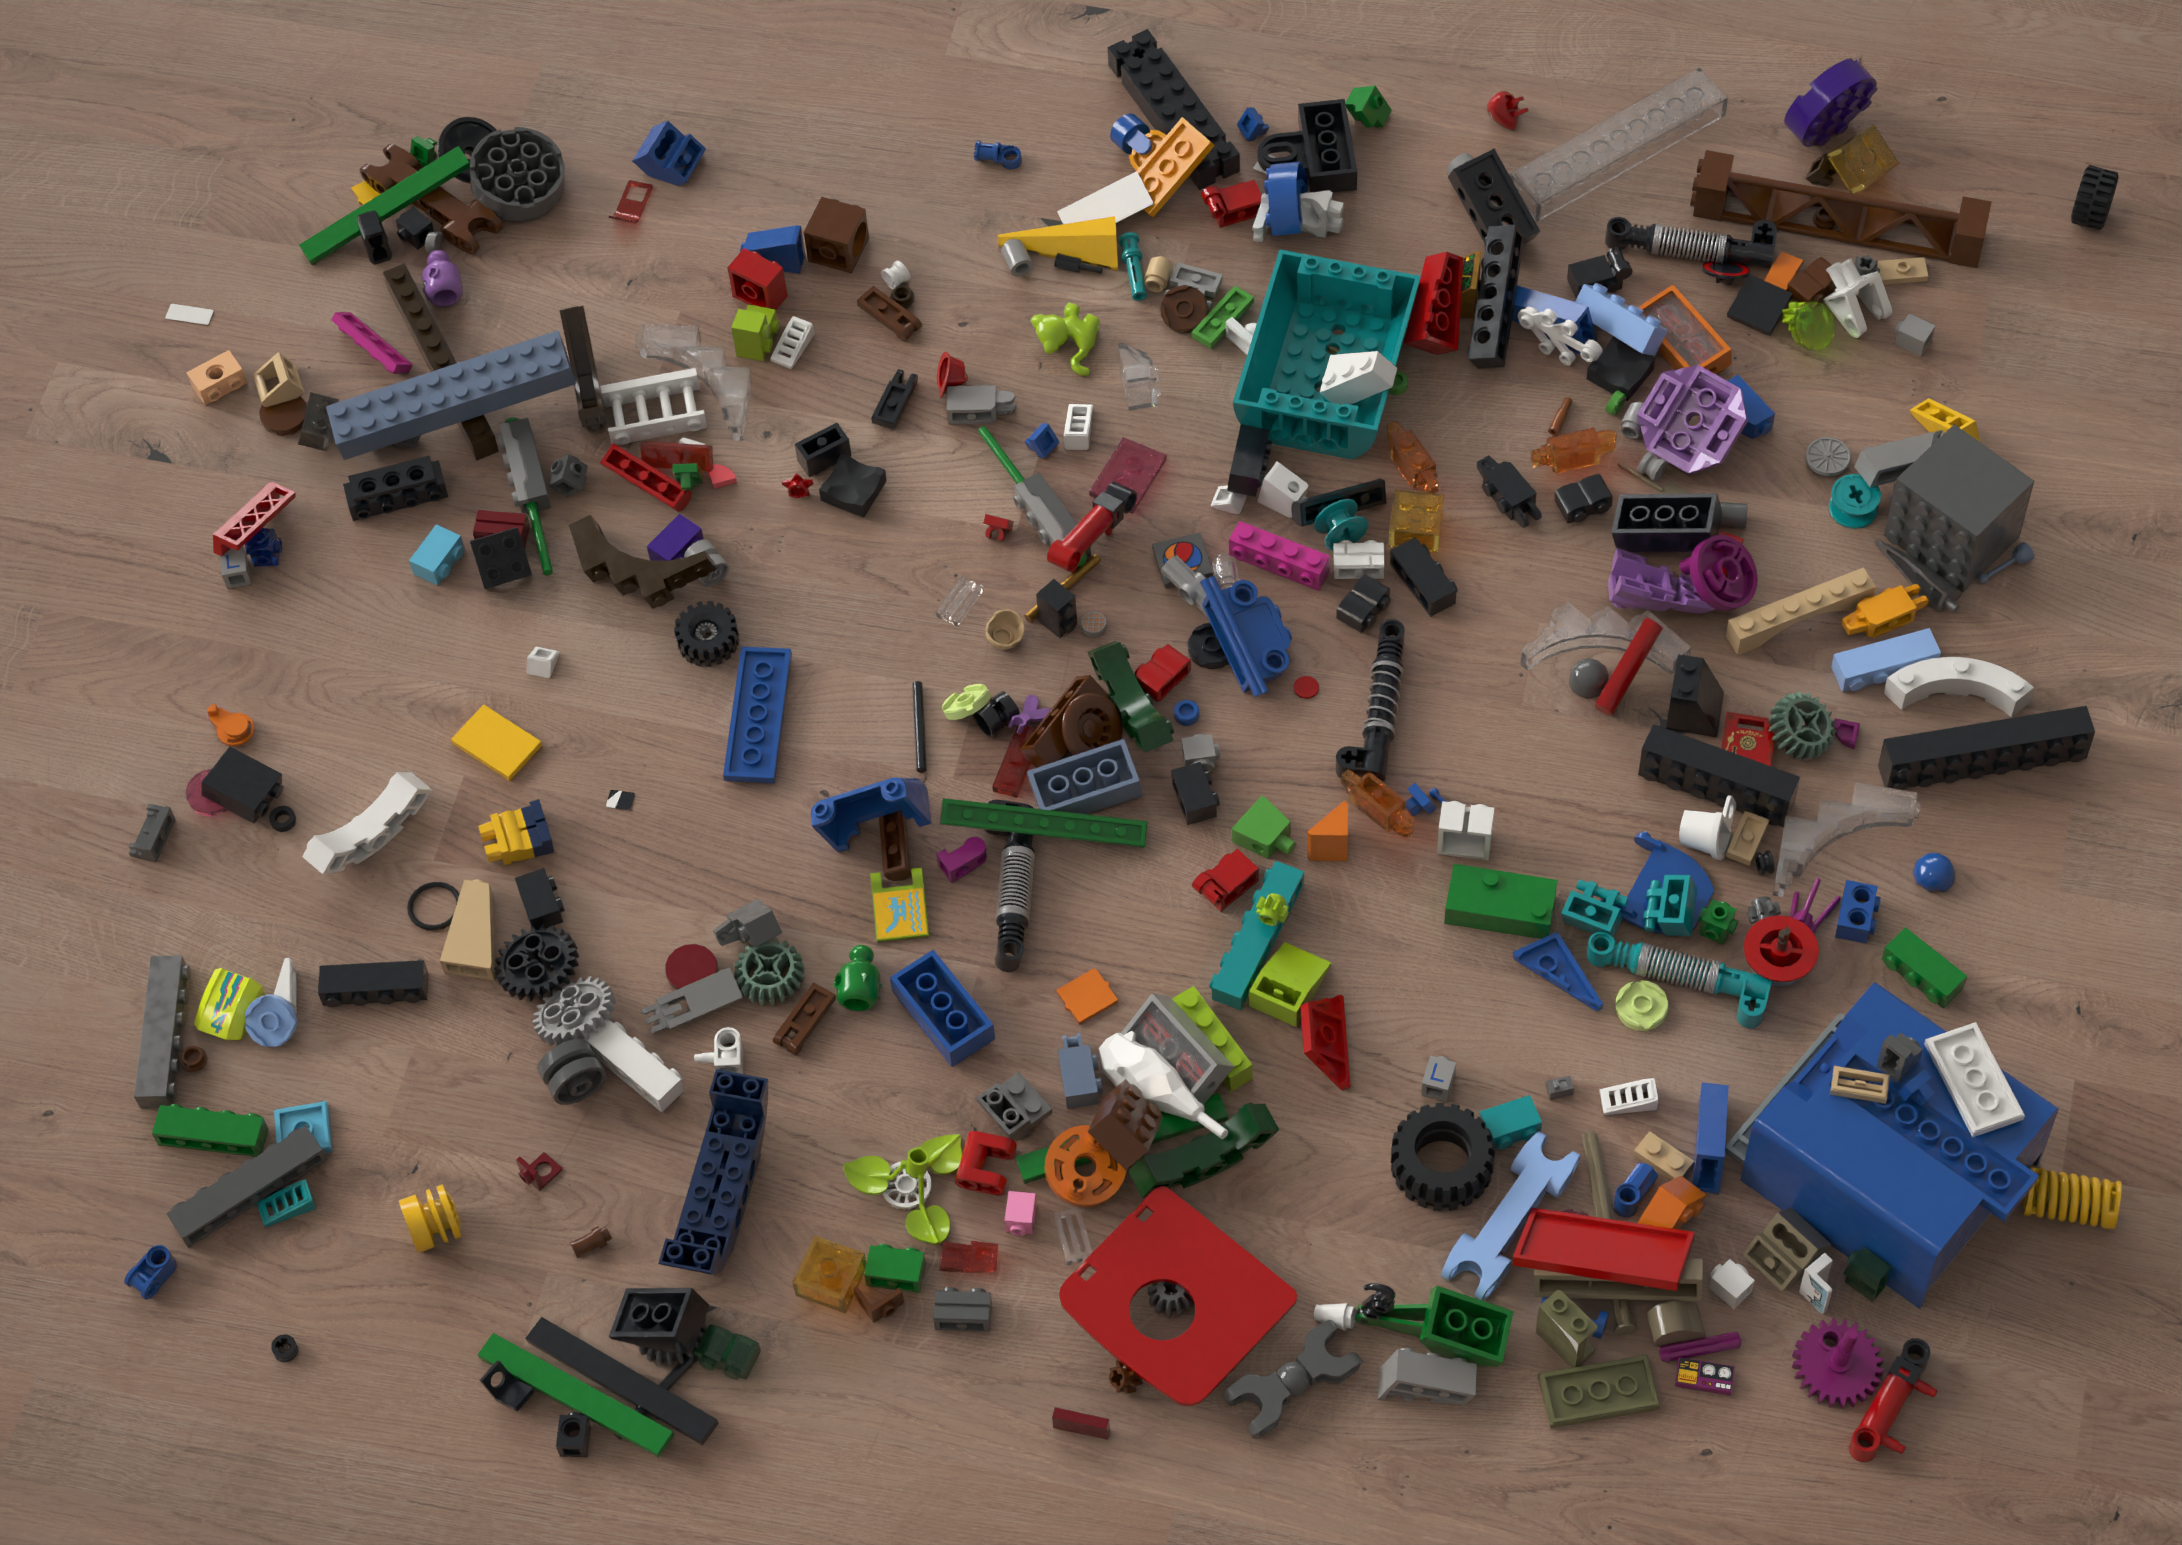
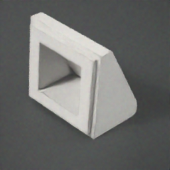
M1218 486L1211 507L1233 514H1240L1247 495L1227 492L1228 486Z
M535 647L527 657V673L550 678L558 660L559 651Z

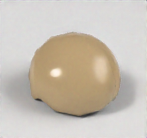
M1009 609L996 611L986 625L985 635L987 641L993 647L1001 650L1015 648L1024 635V620L1017 612Z

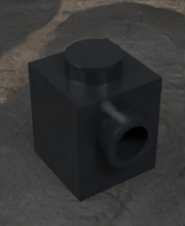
M414 207L401 214L395 220L398 228L397 234L403 242L408 241L417 250L425 245L428 233L434 232L432 222Z

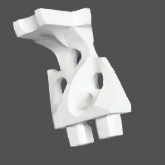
M1329 190L1301 194L1302 231L1322 238H1326L1328 231L1340 233L1343 225V218L1341 216L1344 203L1332 200L1333 192ZM1265 193L1261 196V204L1252 227L1254 231L1253 241L1263 242L1267 230L1270 228L1266 224V213H1269L1268 194Z

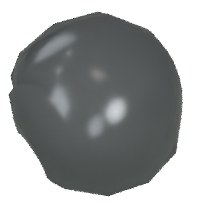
M1585 658L1579 660L1571 669L1569 685L1572 691L1580 697L1593 698L1600 696L1608 682L1609 674L1607 668L1595 659Z

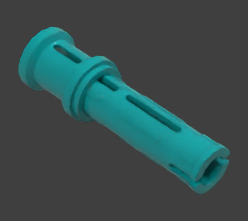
M1128 232L1122 234L1118 239L1119 245L1123 250L1121 257L1122 261L1127 265L1132 298L1135 301H1142L1146 299L1147 293L1140 263L1143 258L1142 251L1139 250L1138 246L1140 238L1137 233Z

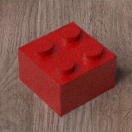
M743 248L727 267L732 296L746 304L777 310L788 297L783 267L775 261L771 262L763 258L757 252H751Z

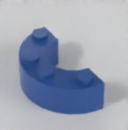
M1301 161L1272 164L1270 168L1266 169L1267 180H1264L1265 194H1268L1269 213H1266L1267 227H1271L1273 236L1301 233L1303 223L1301 194L1307 193L1309 186L1304 165Z

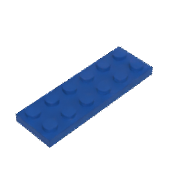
M741 646L724 765V781L775 783L792 657L791 649Z

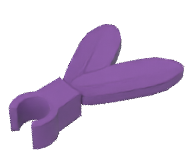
M1031 694L1025 699L1022 713L1011 718L1009 727L1018 725L1017 733H1022L1030 721H1042L1052 708L1037 709L1038 699L1035 695Z

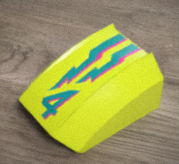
M223 968L215 969L205 989L195 1017L194 1025L197 1030L225 1040H241L246 1033L245 1012L254 1000L266 995L262 985L252 978L244 977Z

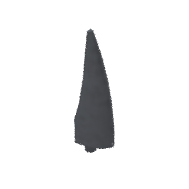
M1878 539L1875 540L1876 546L1901 572L1911 586L1914 584L1920 586L1921 591L1918 595L1920 597L1927 596L1929 605L1938 613L1946 608L1953 613L1959 610L1960 605L1956 602L1962 595L1959 589L1915 558Z

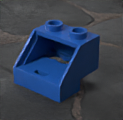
M667 120L651 129L632 162L649 177L679 186L686 183L706 148L690 133L684 136Z

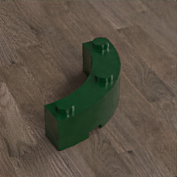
M1113 641L1088 651L1087 653L1098 680H1103L1106 683L1110 692L1108 693V699L1116 706L1121 716L1122 726L1131 739L1135 737L1136 745L1142 751L1148 752L1174 741L1171 735L1174 733V729L1170 720H1166L1164 716L1156 711L1150 695L1144 693L1128 662L1130 656L1124 644L1121 645V642Z
M1247 1103L1241 1106L1238 1110L1239 1112L1221 1125L1228 1130V1135L1224 1139L1219 1138L1213 1132H1209L1204 1136L1193 1138L1190 1143L1178 1148L1151 1155L1144 1154L1128 1171L1141 1197H1147L1154 1189L1160 1186L1167 1187L1170 1190L1171 1187L1181 1184L1183 1188L1193 1186L1244 1159L1242 1154L1250 1148H1260L1279 1131L1266 1104Z

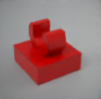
M985 514L983 524L990 525L986 529V537L991 538L992 532L998 530V540L1004 541L1006 537L1004 529L1012 531L1014 521Z

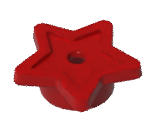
M796 473L792 479L783 480L782 485L788 488V496L803 498L810 495L808 488L813 485V480L803 479Z

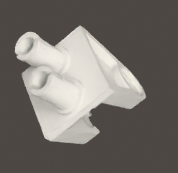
M1848 259L1843 263H1835L1826 269L1836 289L1835 292L1823 300L1852 337L1858 338L1867 331L1856 295L1859 296L1876 319H1887L1892 315V307L1878 271L1860 276L1852 259Z

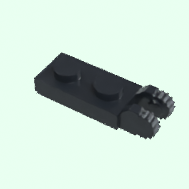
M897 370L892 381H889L872 415L871 420L873 424L895 430L917 384V374L912 373L906 385L901 384L904 379V371Z

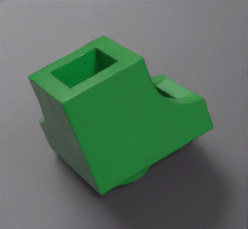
M1376 85L1353 88L1345 102L1346 108L1354 120L1361 121L1365 128L1373 126L1376 128L1383 127L1392 111Z

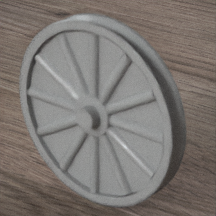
M1832 437L1818 438L1811 442L1807 448L1806 462L1810 469L1817 474L1823 476L1839 475L1850 464V450L1839 439Z

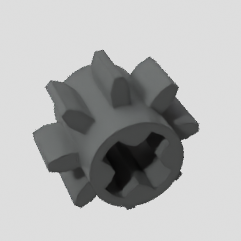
M1869 255L1860 258L1856 257L1854 265L1860 276L1877 271L1880 273V269L1877 268V260L1874 261Z
M1767 896L1754 899L1751 903L1752 906L1748 907L1749 912H1747L1750 924L1766 917L1780 916L1779 914H1781L1779 903H1772L1771 898Z

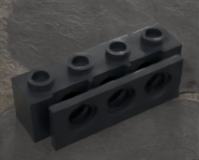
M430 456L348 476L349 483L343 484L353 521L367 519L383 513H391L407 507H415L419 504L438 501L448 497L439 460L431 462Z

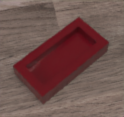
M1054 1408L1052 1416L1053 1428L1108 1440L1110 1432L1109 1419Z

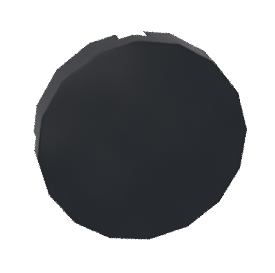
M1204 623L1196 627L1187 642L1188 654L1192 661L1198 666L1207 669H1219L1228 665L1229 662L1211 624Z

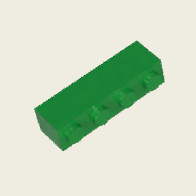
M170 1104L169 1106L160 1105L152 1135L157 1145L257 1157L262 1154L268 1127L264 1118L254 1113L240 1115L229 1110L215 1112L203 1107L190 1109L178 1104Z

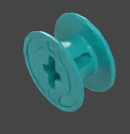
M1860 474L1845 475L1835 482L1832 487V497L1828 508L1831 517L1836 523L1852 529L1864 528L1871 524L1877 517L1878 505L1881 500L1879 486L1870 488Z
M1344 499L1332 503L1316 517L1314 529L1318 533H1328L1325 538V546L1328 550L1333 551V543H1339L1344 540L1356 543L1365 535L1369 522L1365 517H1354L1358 511V504L1354 500Z

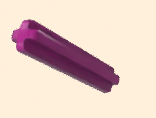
M1731 1332L1660 1346L1659 1354L1663 1362L1678 1360L1679 1357L1689 1358L1740 1348L1741 1338L1738 1332Z

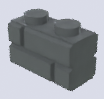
M945 1287L942 1291H935L933 1317L935 1330L990 1332L991 1292H986L982 1288H972L970 1292L959 1291L954 1287Z

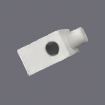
M1276 462L1263 480L1257 502L1288 518H1292V503L1307 498L1306 494L1309 485L1282 464Z

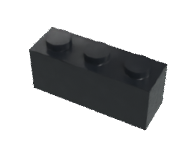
M1240 425L1227 492L1256 497L1257 489L1262 487L1265 473H1261V471L1266 472L1269 457H1266L1265 454L1270 455L1272 441L1268 440L1269 430Z
M1414 537L1390 550V565L1430 617L1456 604V593L1458 592L1456 584L1452 579H1448L1445 576L1441 564L1432 559L1429 549L1425 544H1421Z

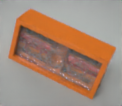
M1671 285L1639 306L1643 310L1642 314L1648 317L1650 315L1661 321L1660 325L1668 330L1658 352L1674 370L1700 365L1717 375L1732 365L1731 348L1674 285Z

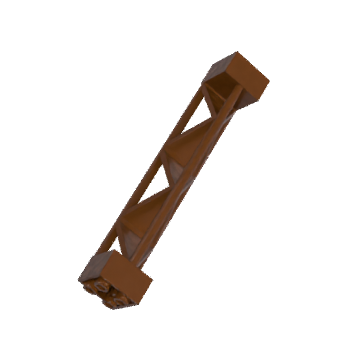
M1706 150L1704 159H1699L1697 173L1700 174H1697V177L1694 178L1692 191L1695 192L1692 193L1690 206L1694 207V217L1716 221L1727 220L1754 225L1760 220H1769L1776 225L1777 230L1940 259L1949 261L1950 264L1978 268L1992 201L1963 196L1960 211L1956 213L1732 172L1734 155ZM1729 190L1735 193L1751 215L1724 210ZM1810 206H1823L1843 232L1785 221ZM1903 222L1911 223L1919 228L1934 249L1878 239L1877 237Z

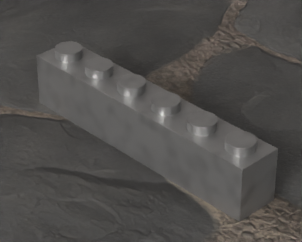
M182 955L151 956L134 1093V1098L140 1109L159 1108L160 1105L169 1106L172 1104L173 1098L177 1097L175 1075L180 1072V1061L177 1057L178 1051H181L183 1046L182 1036L180 1035L181 1027L185 1026L183 1004H187L188 991L185 987L186 981L190 980L191 975L190 966L186 965Z

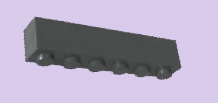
M307 1126L295 1129L281 1142L269 1145L262 1154L255 1158L247 1159L242 1163L241 1167L233 1172L223 1174L211 1186L199 1189L192 1198L185 1202L177 1203L166 1214L189 1248L257 1205V1202L271 1196L325 1162L327 1158Z

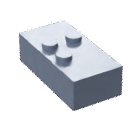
M1124 739L1027 771L1038 809L1089 814L1143 796L1140 780Z

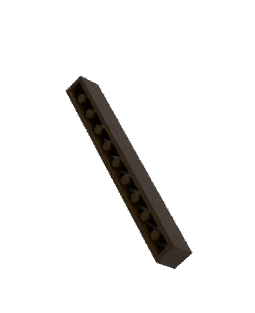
M405 263L384 271L383 275L388 291L430 372L456 364L454 356ZM484 415L457 423L476 461L499 452L495 435Z

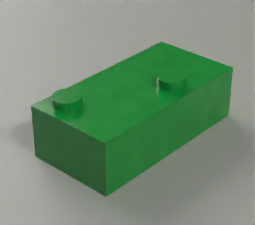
M1453 864L1445 907L1444 924L1542 939L1549 936L1558 880Z

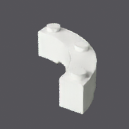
M1941 657L1923 660L1896 671L1887 677L1884 694L1901 710L1935 693L1961 696L1972 694L1985 698V702L1996 706L2012 718L2030 704L2034 687L2015 673L1986 661L1964 657Z
M396 772L390 779L386 789L362 814L354 817L351 822L335 831L314 835L307 843V849L302 857L322 874L343 871L346 865L351 862L356 865L384 847L404 828L401 825L409 814L415 815L432 789L412 772Z

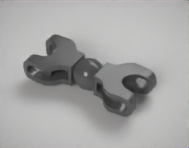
M1327 1320L1308 1332L1303 1352L1296 1357V1362L1291 1361L1283 1364L1276 1374L1273 1372L1264 1377L1255 1374L1245 1375L1226 1389L1223 1398L1230 1406H1235L1245 1400L1252 1401L1259 1406L1261 1413L1251 1421L1249 1426V1433L1254 1439L1264 1436L1278 1426L1282 1407L1289 1402L1290 1397L1303 1394L1309 1385L1313 1386L1318 1382L1339 1384L1360 1368L1363 1360L1356 1353L1352 1352L1338 1358L1333 1357L1327 1352L1325 1345L1334 1338L1337 1329L1332 1320Z

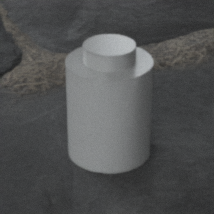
M1019 239L1006 241L1001 248V253L1011 274L1017 277L1026 275L1032 270L1033 262L1023 242Z

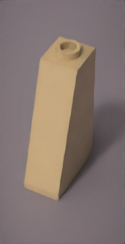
M464 880L440 958L444 973L495 980L494 901L490 884L483 880Z

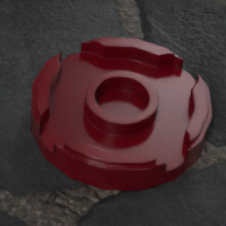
M698 944L683 945L675 949L669 955L665 964L667 980L676 990L715 974L718 970L717 960L713 953L705 946Z

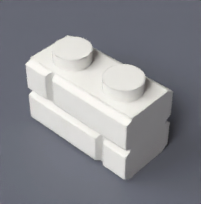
M1348 540L1333 543L1334 579H1360L1364 574L1373 579H1384V543H1378L1374 540H1368L1364 543H1352Z

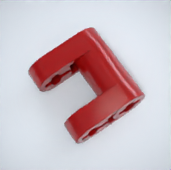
M970 1131L954 1181L955 1184L966 1190L996 1196L1003 1195L1007 1179L998 1173L984 1171L986 1156L1005 1160L1013 1159L1017 1143L1007 1137Z

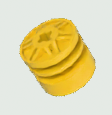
M443 1184L436 1186L439 1199L434 1200L431 1190H426L427 1203L423 1205L416 1194L399 1200L417 1253L435 1248L433 1235L439 1233L444 1243H448L449 1240L445 1230L451 1229L455 1239L462 1237L461 1221L452 1197L445 1190Z

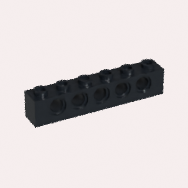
M1516 225L1489 226L1488 235L1485 237V254L1481 261L1482 273L1481 279L1478 281L1479 293L1477 302L1474 305L1475 319L1474 324L1471 326V345L1467 351L1468 359L1478 369L1505 367L1525 236Z

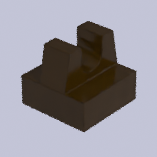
M1825 153L1813 161L1806 180L1812 184L1819 182L1826 187L1830 185L1834 180L1830 176L1838 171V168L1832 163L1834 157Z

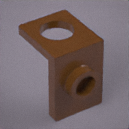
M857 1286L853 1288L855 1299L873 1323L882 1317L891 1316L897 1310V1307L904 1303L903 1293L899 1288L874 1305L869 1303Z

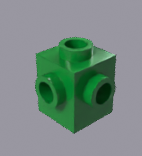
M1712 899L1708 908L1703 907L1698 918V921L1701 922L1699 935L1724 945L1728 935H1733L1738 925V920L1735 919L1737 909L1726 902H1718Z

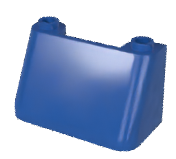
M890 778L817 802L811 809V826L837 852H842L849 849L848 841L853 834L855 836L860 835L859 823L902 810L903 816L907 820L914 818L919 827L932 824L928 790L926 785L917 778Z

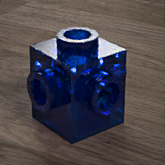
M262 528L245 544L246 554L250 555L254 567L279 565V555L282 553V540L277 538L274 529Z

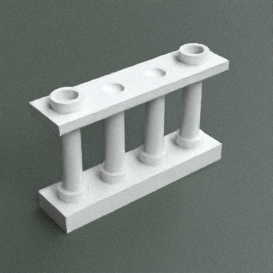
M696 368L600 386L604 406H612L615 427L608 428L611 444L625 445L631 442L707 428L704 410H696L693 391L700 390ZM683 393L687 413L673 416L669 395ZM659 397L663 418L649 420L645 400ZM636 402L639 422L625 425L621 404Z

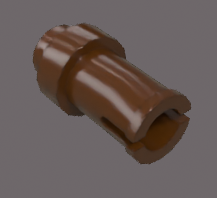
M597 1226L591 1229V1233L570 1242L577 1258L597 1247L601 1249L608 1245L607 1241L611 1240L612 1237L606 1226L602 1228Z

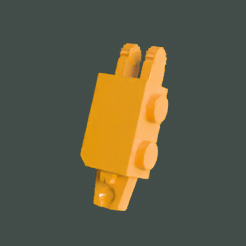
M1918 584L1905 588L1902 585L1895 588H1887L1879 595L1862 599L1857 604L1856 611L1844 617L1841 624L1848 635L1864 632L1867 637L1876 638L1914 622L1916 611L1927 606L1929 599L1927 596H1921L1911 600L1912 597L1921 591Z

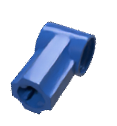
M1638 1163L1626 1181L1617 1188L1613 1206L1619 1216L1631 1217L1637 1212L1638 1205L1658 1179V1173L1655 1172L1652 1166L1646 1163ZM1627 1198L1632 1202H1624L1622 1199Z

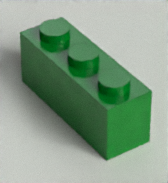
M1906 927L1884 948L1882 960L1890 970L1898 972L1910 986L1917 987L1926 995L1930 1002L1938 1004L1943 1009L1964 989L1967 975Z

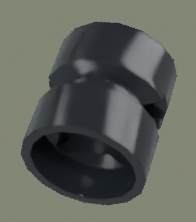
M1001 691L990 699V704L987 703L975 712L973 716L985 735L992 738L1004 729L1003 725L1009 726L1011 718L1019 715L1020 711L1013 699L1006 692Z

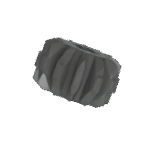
M1155 1282L1148 1288V1295L1151 1296L1149 1304L1156 1306L1158 1314L1165 1310L1168 1318L1172 1315L1171 1312L1174 1311L1180 1316L1182 1308L1189 1310L1191 1307L1190 1301L1193 1300L1192 1297L1179 1285L1170 1282Z

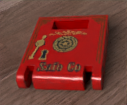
M1727 712L1721 749L1771 766L1775 742L1772 741V738L1775 734L1768 731L1770 726H1772L1768 722L1769 718ZM1738 724L1762 727L1763 731L1740 728Z

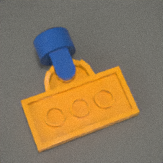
M1126 114L1114 123L1110 133L1112 142L1126 154H1131L1129 155L1130 163L1138 172L1153 201L1152 205L1143 209L1151 217H1154L1215 146L1183 117L1166 135L1158 130H1150L1135 114Z

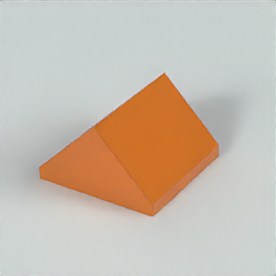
M1345 800L1307 831V858L1310 861H1347L1348 803Z

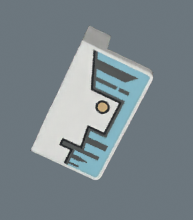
M1826 1253L1822 1254L1805 1269L1799 1293L1821 1314L1827 1311L1832 1294V1288L1827 1284V1279L1833 1260Z

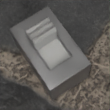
M1570 1075L1546 1081V1090L1550 1100L1573 1095L1574 1087Z

